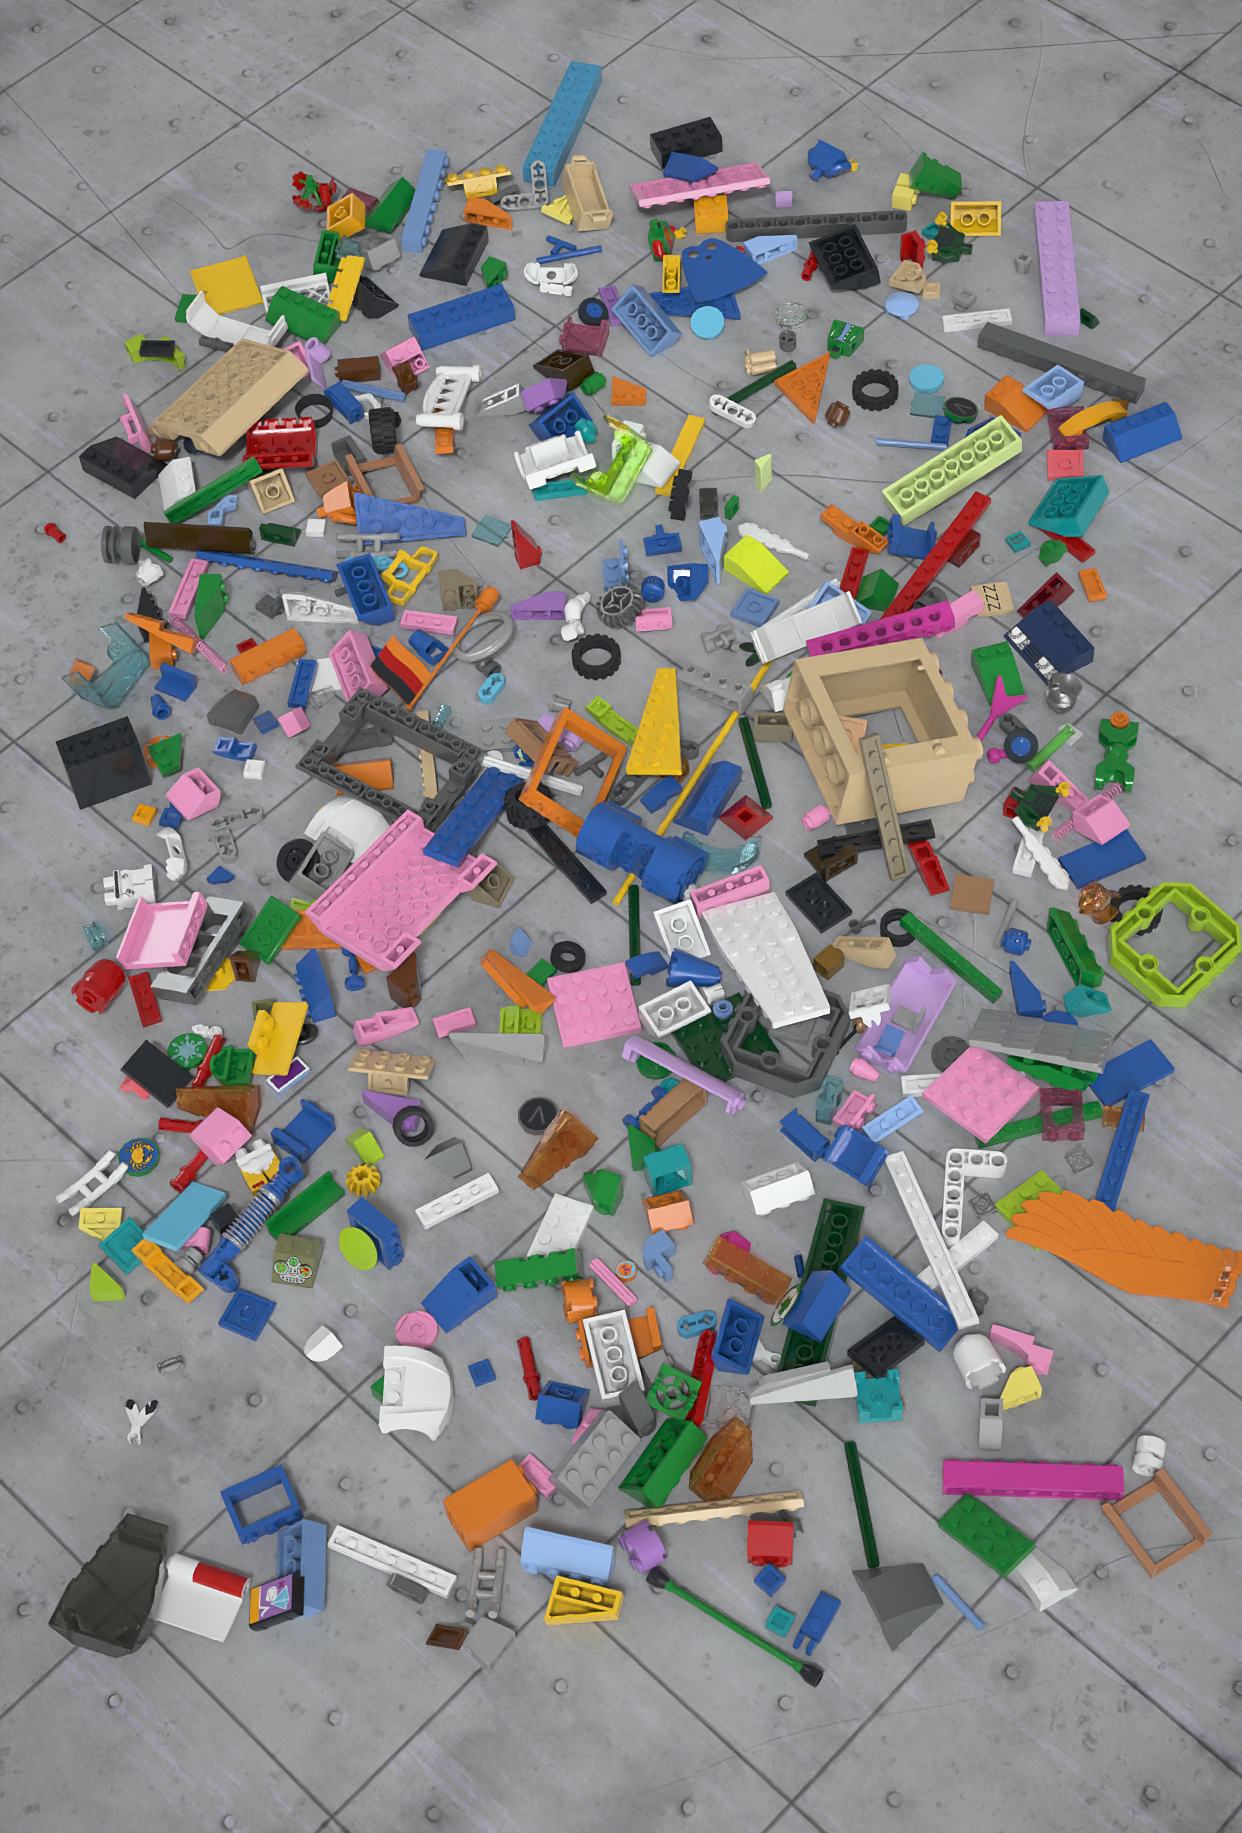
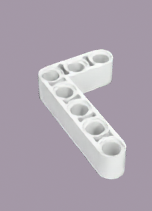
M954 1148L947 1152L941 1236L948 1249L958 1243L961 1236L964 1176L1003 1177L1007 1169V1157L1004 1153ZM950 1197H956L957 1199L952 1200ZM953 1215L956 1218H949L948 1216ZM948 1234H953V1235H955V1236H954V1237H948L947 1235H948Z

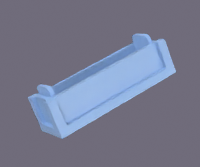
M910 1095L863 1126L860 1133L878 1143L915 1117L919 1118L923 1110L914 1097Z

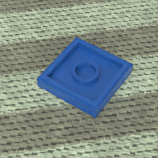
M238 1288L220 1318L218 1325L248 1339L257 1341L275 1310L276 1304Z

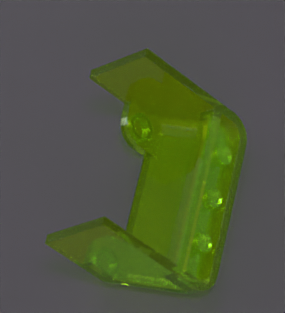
M604 414L603 418L608 426L615 429L614 436L616 440L623 443L606 474L601 471H594L587 480L574 473H571L570 476L575 485L614 504H620L626 499L652 453V445L646 438L629 426Z

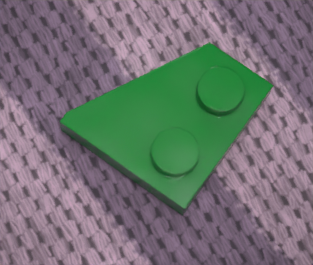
M181 733L148 746V751L162 777L180 770L181 742H183Z

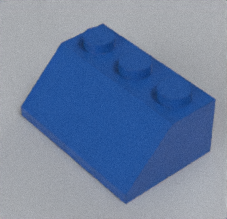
M574 392L565 395L563 399L558 401V404L548 408L529 424L538 440L544 441L563 434L569 438L575 436L576 429L574 425L580 419L585 418L593 422Z
M313 948L295 965L297 973L294 974L296 984H301L302 987L299 990L301 1000H306V1003L309 1005L306 1015L307 1017L311 1016L313 1023L336 1017L316 948Z

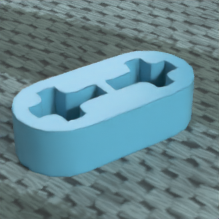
M491 674L480 687L478 697L482 704L493 703L505 687V679L502 674Z

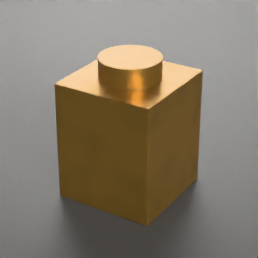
M831 944L813 958V969L827 981L844 967L843 952L838 948H834Z

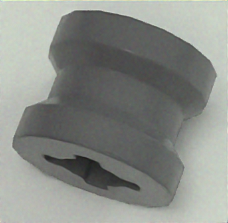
M791 330L781 332L779 335L780 349L784 352L795 350L796 333Z
M971 1289L968 1291V1296L977 1316L982 1315L984 1305L987 1304L989 1297L982 1291Z

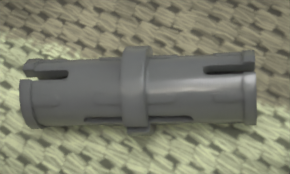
M201 335L199 338L200 346L212 348L214 351L228 352L234 346L233 343L220 340L217 337L211 338Z

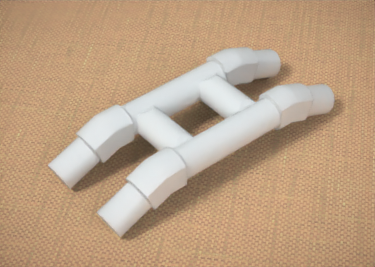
M109 1149L105 1156L74 1185H71L64 1192L56 1196V1200L59 1203L74 1197L79 1193L78 1191L86 1197L69 1209V1213L72 1216L79 1213L80 1208H89L95 1200L112 1185L116 1184L128 1169L129 1165L122 1162L109 1178L101 1172L111 1163L110 1161L116 1155L113 1150ZM95 1177L102 1184L92 1192L86 1184Z

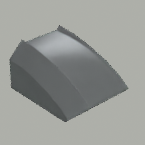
M234 689L220 698L207 714L208 723L242 735L258 710L259 704L254 695Z

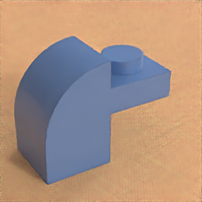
M662 1229L649 1237L643 1246L644 1266L647 1271L653 1268L655 1274L659 1278L662 1277L665 1282L673 1279L672 1268L666 1260L675 1255V1244Z

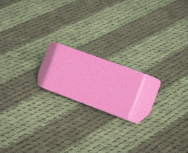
M122 394V403L127 411L130 412L120 417V421L127 433L128 441L130 444L139 441V446L142 450L149 453L152 441L140 411L127 394ZM132 420L134 421L138 431L136 433L133 432L132 427L130 425V422Z

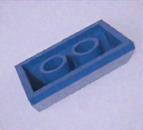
M671 152L663 176L696 182L719 169L702 157Z
M813 1271L794 1306L784 1319L783 1325L822 1343L851 1293V1289L833 1271Z
M730 1298L727 1299L711 1358L717 1371L748 1375L765 1317Z

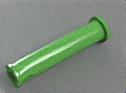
M1066 725L1033 759L1025 762L1028 769L1034 773L1039 766L1074 735L1075 731L1073 729L1070 730L1072 727Z

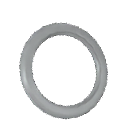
M491 611L477 616L453 649V656L462 662H475L492 655L510 638L514 627L513 619L503 611ZM491 620H502L505 627L502 634L488 647L474 653H463L460 650L461 643L466 635L480 624ZM467 623L458 631V633L453 639L452 644L455 642V640L460 635L462 630L465 628Z

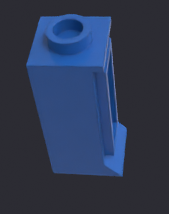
M340 381L324 390V395L332 401L333 406L347 421L349 420L350 425L364 417L362 404Z
M796 1107L780 1121V1124L783 1125L780 1132L812 1161L816 1162L819 1158L825 1157L824 1152L828 1145H830V1140H826L801 1115L798 1116Z

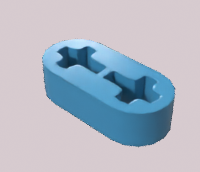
M707 1310L680 1318L677 1323L679 1336L688 1339L701 1335L706 1329L714 1331L717 1326L716 1315L712 1311ZM705 1318H708L710 1321L709 1325L704 1322ZM687 1324L690 1330L686 1331L683 1325Z

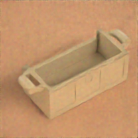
M574 155L571 157V164L564 165L561 183L577 231L609 229L613 212L612 209H609L601 181L599 180L596 162H590L585 155Z

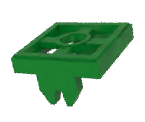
M662 1363L649 1389L646 1400L650 1407L676 1420H685L688 1411H690L694 1400L697 1398V1392L702 1382ZM666 1377H676L673 1384L668 1386L661 1384L662 1380ZM682 1380L688 1387L689 1397L681 1394L679 1386ZM669 1387H675L678 1390L677 1398L669 1399L666 1395V1390ZM657 1390L663 1392L665 1397L663 1405L657 1399ZM676 1400L685 1403L678 1409H669L671 1403Z

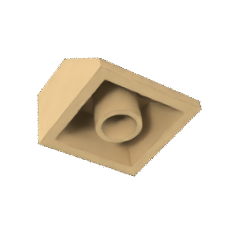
M282 468L247 481L252 497L262 514L295 502Z

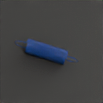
M800 1254L794 1256L798 1278H802L804 1273L803 1259Z

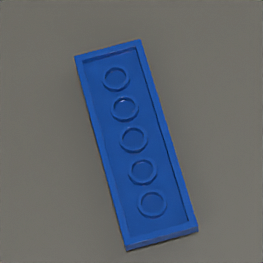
M865 1236L839 1268V1270L938 1352L942 1351L958 1331L946 1301L869 1237Z

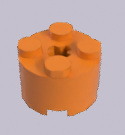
M592 1278L561 1283V1293L564 1294L563 1310L567 1324L578 1323L579 1320L583 1322V1319L597 1316V1298L592 1293L594 1291Z

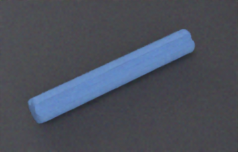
M342 380L341 382L348 391L362 394L369 393L376 397L404 402L406 399L404 392L348 380Z

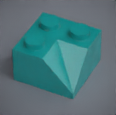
M683 1144L672 1145L665 1150L651 1152L643 1157L645 1179L652 1196L669 1193L692 1185L691 1163Z

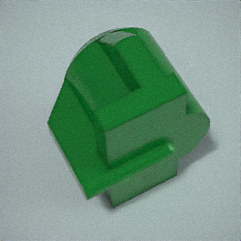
M1047 540L1040 547L1039 559L1047 567L1051 563L1058 562L1068 549L1061 541Z

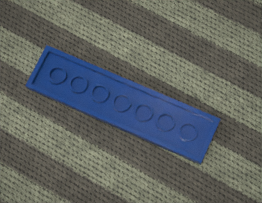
M497 767L487 768L424 847L423 855L459 867L505 808V793L511 787H515L516 784H522L523 778L517 777L513 773L501 772Z

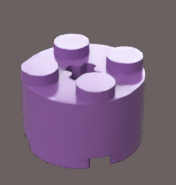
M646 1520L621 1533V1537L618 1538L621 1548L624 1551L627 1550L630 1558H628L629 1564L634 1571L638 1570L639 1573H645L667 1560V1557L663 1556L666 1551L655 1530L649 1531L647 1526L650 1524Z

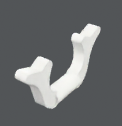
M367 393L354 396L360 403L368 401L374 409L381 408L380 403L372 394ZM368 412L364 413V418L369 420Z

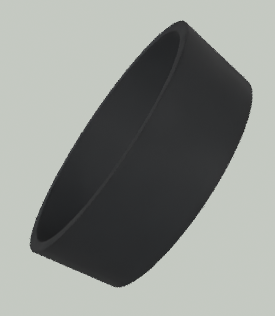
M309 394L302 397L296 403L295 412L298 420L301 412L311 405H323L330 410L326 416L315 420L316 428L327 425L332 419L333 404L325 395Z

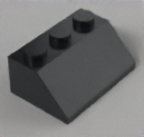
M360 276L352 305L363 311L362 314L365 317L379 319L399 306L396 301L370 278Z

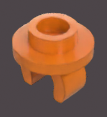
M1115 712L1110 717L1111 725L1114 728L1124 729L1129 724V716L1124 712Z

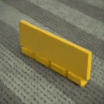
M347 255V258L341 257L338 269L342 272L336 273L333 285L337 286V288L332 287L328 300L333 302V304L327 303L328 307L340 312V321H347L364 265V257Z

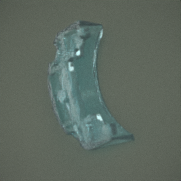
M685 831L682 834L683 840L709 853L707 866L703 870L709 873H736L744 870L760 857L762 835L757 837L750 836L747 844L736 848H716L702 843L689 831Z

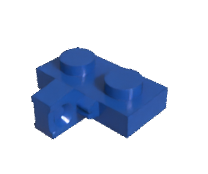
M662 524L655 525L656 535L643 538L646 556L682 551L679 532L672 534L664 533Z

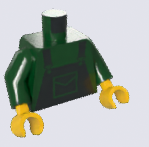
M941 211L935 218V223L937 225L942 224V227L940 226L936 240H930L927 243L926 251L930 254L932 253V261H942L943 263L959 262L962 253L972 254L973 244L965 243V234L957 231L948 221L946 222L947 215Z
M1062 782L1059 787L1058 785L1030 784L1025 791L1015 786L1009 795L1018 801L1014 813L1017 814L1025 826L1032 827L1036 831L1040 829L1042 832H1046L1048 826H1052L1051 818L1048 816L1059 798L1058 794L1060 793L1062 797H1067L1071 786L1069 782Z

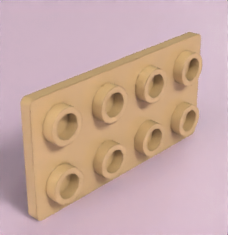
M361 1049L355 1053L348 1066V1071L368 1073V1091L407 1096L409 1093V1078L427 1080L436 1063V1058H430L427 1055L412 1056L408 1053L394 1054L389 1051L376 1052L369 1049Z

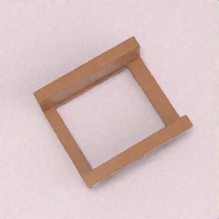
M402 444L395 445L393 457L359 464L356 463L352 454L345 455L348 463L347 470H350L361 494L373 496L361 472L396 465L411 496L391 501L404 504L419 502L420 491H423L424 487Z
M1164 1468L1155 1473L1154 1480L1111 1506L1107 1502L1101 1506L1102 1515L1107 1517L1146 1570L1150 1579L1206 1545L1208 1537L1213 1534ZM1159 1491L1195 1540L1154 1564L1119 1515Z

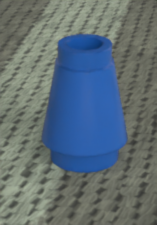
M153 694L150 697L153 716L160 720L166 719L170 714L169 705L159 694Z

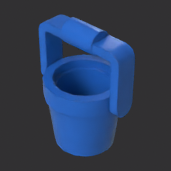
M417 629L408 641L417 651V654L429 664L440 662L449 650L443 643L421 629ZM436 648L442 651L433 658L430 656Z

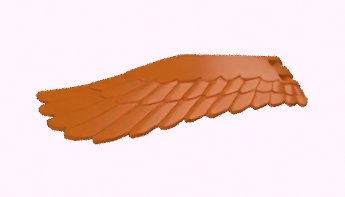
M1067 1190L1062 1191L1061 1195L1052 1192L1038 1193L1039 1200H1026L1022 1203L1021 1208L1026 1213L1014 1214L1011 1217L1012 1223L1017 1226L1006 1231V1238L1059 1256L1111 1286L1129 1294L1190 1300L1227 1309L1230 1304L1229 1297L1233 1296L1237 1286L1236 1279L1240 1278L1242 1273V1251H1237L1235 1254L1229 1248L1221 1250L1213 1244H1207L1206 1246L1196 1238L1190 1241L1182 1233L1176 1231L1170 1234L1161 1226L1152 1228L1143 1220L1136 1219L1134 1221L1127 1213L1121 1210L1112 1212L1103 1202L1095 1199L1089 1202L1080 1195ZM1222 1275L1228 1276V1278L1220 1279ZM1214 1293L1221 1294L1220 1297H1213Z

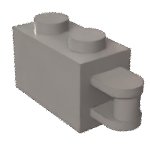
M663 1349L639 1360L640 1370L649 1387H651L662 1363L672 1368L674 1367L670 1355L666 1356ZM666 1377L662 1380L661 1384L665 1386L673 1384L676 1377ZM683 1380L681 1381V1384H680V1386H679V1388H680V1390H681V1394H683V1393H682V1385L684 1384V1381H683ZM669 1387L666 1390L667 1397L669 1399L677 1398L678 1390L675 1387ZM657 1390L658 1401L660 1404L664 1403L665 1397L663 1392ZM676 1400L671 1403L669 1409H675L684 1405V1403Z

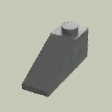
M634 1381L618 1395L623 1422L641 1439L643 1436H649L655 1430L656 1420L639 1384Z

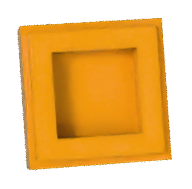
M139 804L132 816V821L150 826L158 813L157 808Z

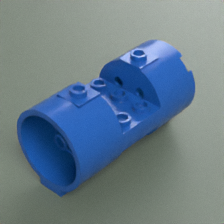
M605 801L598 803L589 813L580 829L576 841V852L610 871L620 867L625 872L633 873L642 880V888L674 905L683 902L685 890H688L689 885H692V883H696L699 874L702 875L704 868L707 866L709 853L676 835L674 838L671 836L663 838L641 826L642 817L611 801L608 803Z

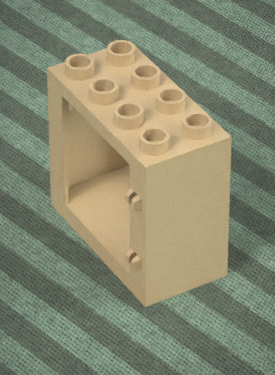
M922 638L795 659L783 712L836 825L876 818L862 753L856 754L839 716L853 717L901 709L917 743L883 749L896 813L961 802L964 800L968 785L974 782L976 761L983 756L982 743L977 736L972 737L968 730L966 711L964 708H957L953 700V686L948 679L943 680L939 672L938 656L934 651H928Z

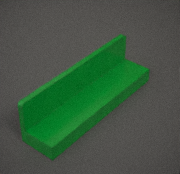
M327 1171L265 1221L268 1234L276 1242L279 1234L297 1235L345 1196V1191L333 1180L331 1172Z

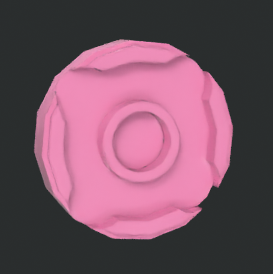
M420 1310L403 1315L395 1328L396 1338L400 1346H411L427 1350L436 1342L438 1337V1325L434 1317Z

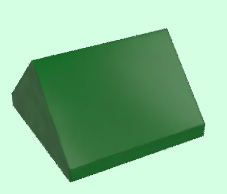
M882 568L863 576L855 600L867 609L885 612L895 598L899 583Z

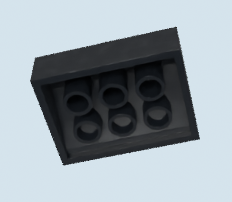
M469 223L442 229L419 276L467 286L489 242L487 226Z
M856 224L808 242L831 289H866L881 283L878 267Z
M117 436L89 446L79 456L84 472L133 499H136L152 484L168 465L163 461L156 460L154 456Z

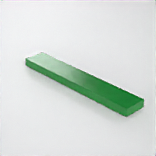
M253 456L164 510L163 513L170 523L179 524L263 471Z

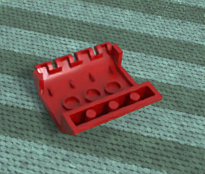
M296 417L282 418V425H279V418L264 419L265 426H262V420L259 419L245 433L247 440L246 455H243L242 463L254 456L261 469L315 467L316 423L315 420H312V417H299V424H296Z

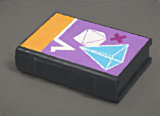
M291 1573L251 1588L249 1628L256 1632L303 1616L305 1577L296 1576V1573Z

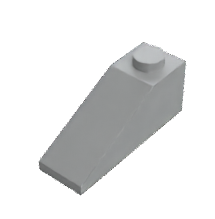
M518 383L477 401L475 415L477 417L516 415L526 411L527 408L521 394L525 389Z

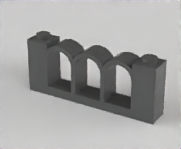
M210 896L206 898L209 905L187 965L164 967V972H159L150 986L159 999L196 1005L252 915L244 901ZM221 925L217 934L205 932L212 926ZM201 946H208L204 955L192 953ZM188 967L195 968L191 976L178 975Z

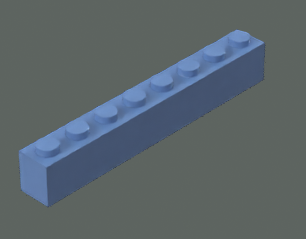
M427 149L401 238L403 252L423 253L424 247L427 246V235H430L431 231L430 224H433L434 212L437 211V201L440 200V190L443 189V178H446V168L450 164L446 150Z

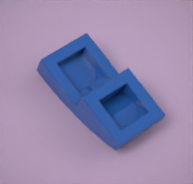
M218 737L213 753L233 760L247 761V759H253L257 746L255 742H238L235 737Z
M669 775L652 787L640 799V802L652 814L666 806L668 799L682 792V786L672 775Z
M659 951L641 954L625 961V966L634 979H638L648 973L653 976L668 969L669 966Z

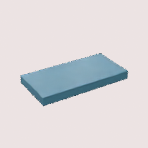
M193 1181L143 1233L144 1239L178 1251L209 1218V1215L216 1211L227 1199L226 1193Z

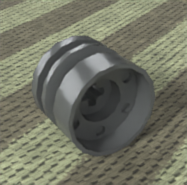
M105 526L101 538L103 561L105 563H112V561L113 563H119L121 558L124 564H136L140 556V534L136 526H124L120 531L118 526H113V528L112 526Z

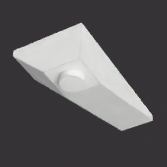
M287 592L282 596L287 620L359 624L352 607L309 593Z
M1036 1547L1012 1571L1039 1612L1078 1590L1065 1569Z

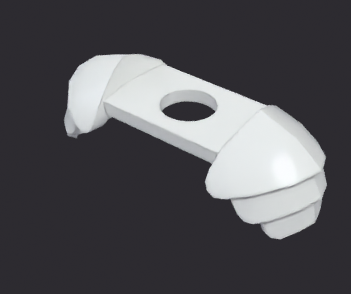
M531 262L527 263L524 268L526 279L530 283L537 285L542 282L567 285L578 277L576 266L572 263H565L564 268L540 267L539 263ZM554 272L556 277L550 280L547 278V274Z
M166 827L159 831L156 836L166 839L170 858L166 860V876L177 882L187 874L188 863L179 834L173 828ZM173 846L178 849L180 854H177L173 850Z

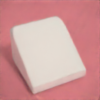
M1069 723L1058 727L1057 734L1066 725L1072 727L1070 730L1073 729L1075 731V734L1066 741L1070 746L1083 736L1081 731Z

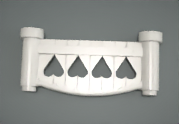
M482 366L437 367L436 378L425 393L423 413L417 414L416 424L421 427H446L462 430L464 417L463 413H459L471 381L481 382ZM447 379L455 381L454 383L445 385V380ZM442 389H448L452 391L445 394H440L442 393ZM439 398L447 400L446 402L437 404V399ZM434 408H440L444 410L438 413H433Z

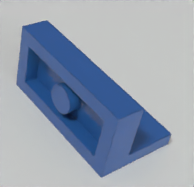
M164 662L160 666L162 678L155 685V690L186 702L197 688L195 676Z

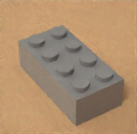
M610 1410L601 1411L547 1480L577 1508H589L641 1439Z

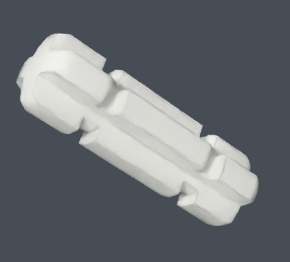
M544 282L540 284V292L542 293L549 292V294L571 296L573 292L572 286L564 287V285L552 283L548 285V283Z

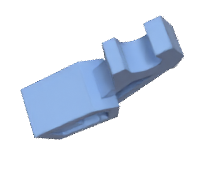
M237 495L223 497L211 511H208V525L224 526V514L237 509Z

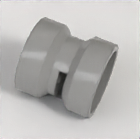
M188 1246L184 1251V1255L175 1261V1265L186 1275L191 1276L195 1271L196 1265H200L204 1257L196 1249Z

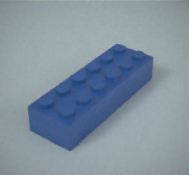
M502 284L408 314L407 317L409 330L413 337H415L421 351L514 321L515 311Z

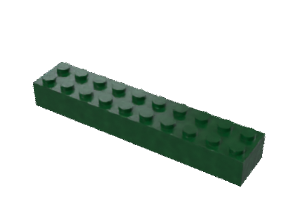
M826 1198L823 1199L800 1284V1292L813 1271H833L848 1285L849 1277L839 1268L858 1246L865 1219V1207ZM840 1312L822 1343L789 1328L777 1373L827 1362ZM817 1400L797 1401L795 1403L816 1407Z

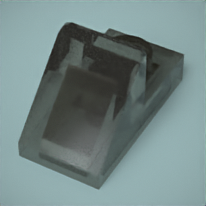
M699 488L700 520L718 517L717 488Z

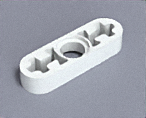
M721 395L711 396L708 406L712 412L743 428L754 426L756 415L752 411ZM733 408L737 413L732 415L727 410Z

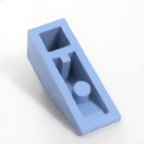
M796 235L758 236L744 242L745 254L758 264L797 250Z

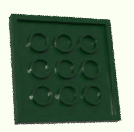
M739 992L724 999L733 1006V1013L729 1018L724 1020L717 1018L713 1013L712 1005L709 1007L711 1013L671 1032L692 1065L723 1082L735 1078L721 1053L722 1044H720V1039L723 1033L728 1032V1023L731 1017L735 1018V1010L738 1003H742L744 1000ZM757 1020L756 1029L748 1034L741 1049L760 1056L766 1051H774L779 1055V1050Z

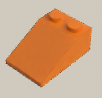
M1005 375L985 394L984 410L997 417L1002 415L1008 423L1027 433L1048 413V410L1042 404L1022 392L1025 386L1021 382Z

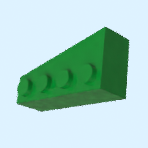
M575 1248L567 1249V1254L554 1251L549 1252L548 1257L536 1254L528 1256V1260L513 1258L494 1262L497 1288L503 1289V1292L516 1291V1287H524L525 1290L535 1289L538 1284H545V1287L557 1286V1282L584 1278L581 1253Z

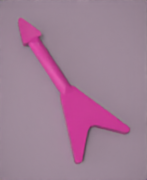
M1001 676L996 678L990 716L977 734L981 743L996 718L1027 698V695L1007 696Z

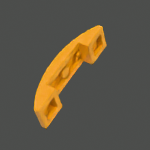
M1116 401L1096 404L1072 416L1058 428V431L1068 442L1083 435L1084 429L1109 418L1113 422L1127 416L1128 413Z
M143 1239L132 1249V1252L165 1287L185 1303L189 1304L204 1291V1288L190 1275L187 1276L165 1256L161 1248L155 1243Z

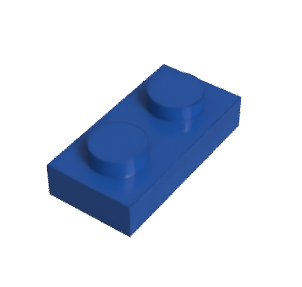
M935 415L931 442L945 443L948 447L952 420L947 416Z

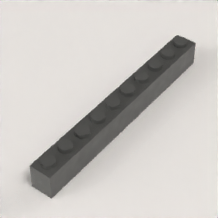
M990 322L986 323L978 335V348L1045 372L1059 365L1084 381V386L1122 400H1128L1133 404L1138 402L1145 390L1146 378Z

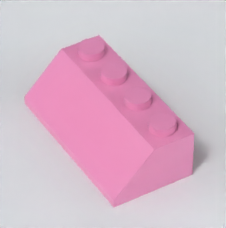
M349 630L328 653L346 701L348 702L360 687L380 697L388 688L370 667L376 657L366 634Z

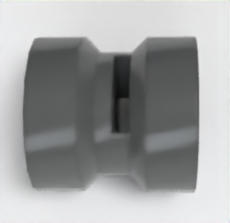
M490 656L478 660L475 668L479 672L484 673V676L487 678L491 674L500 673L501 665L493 661Z

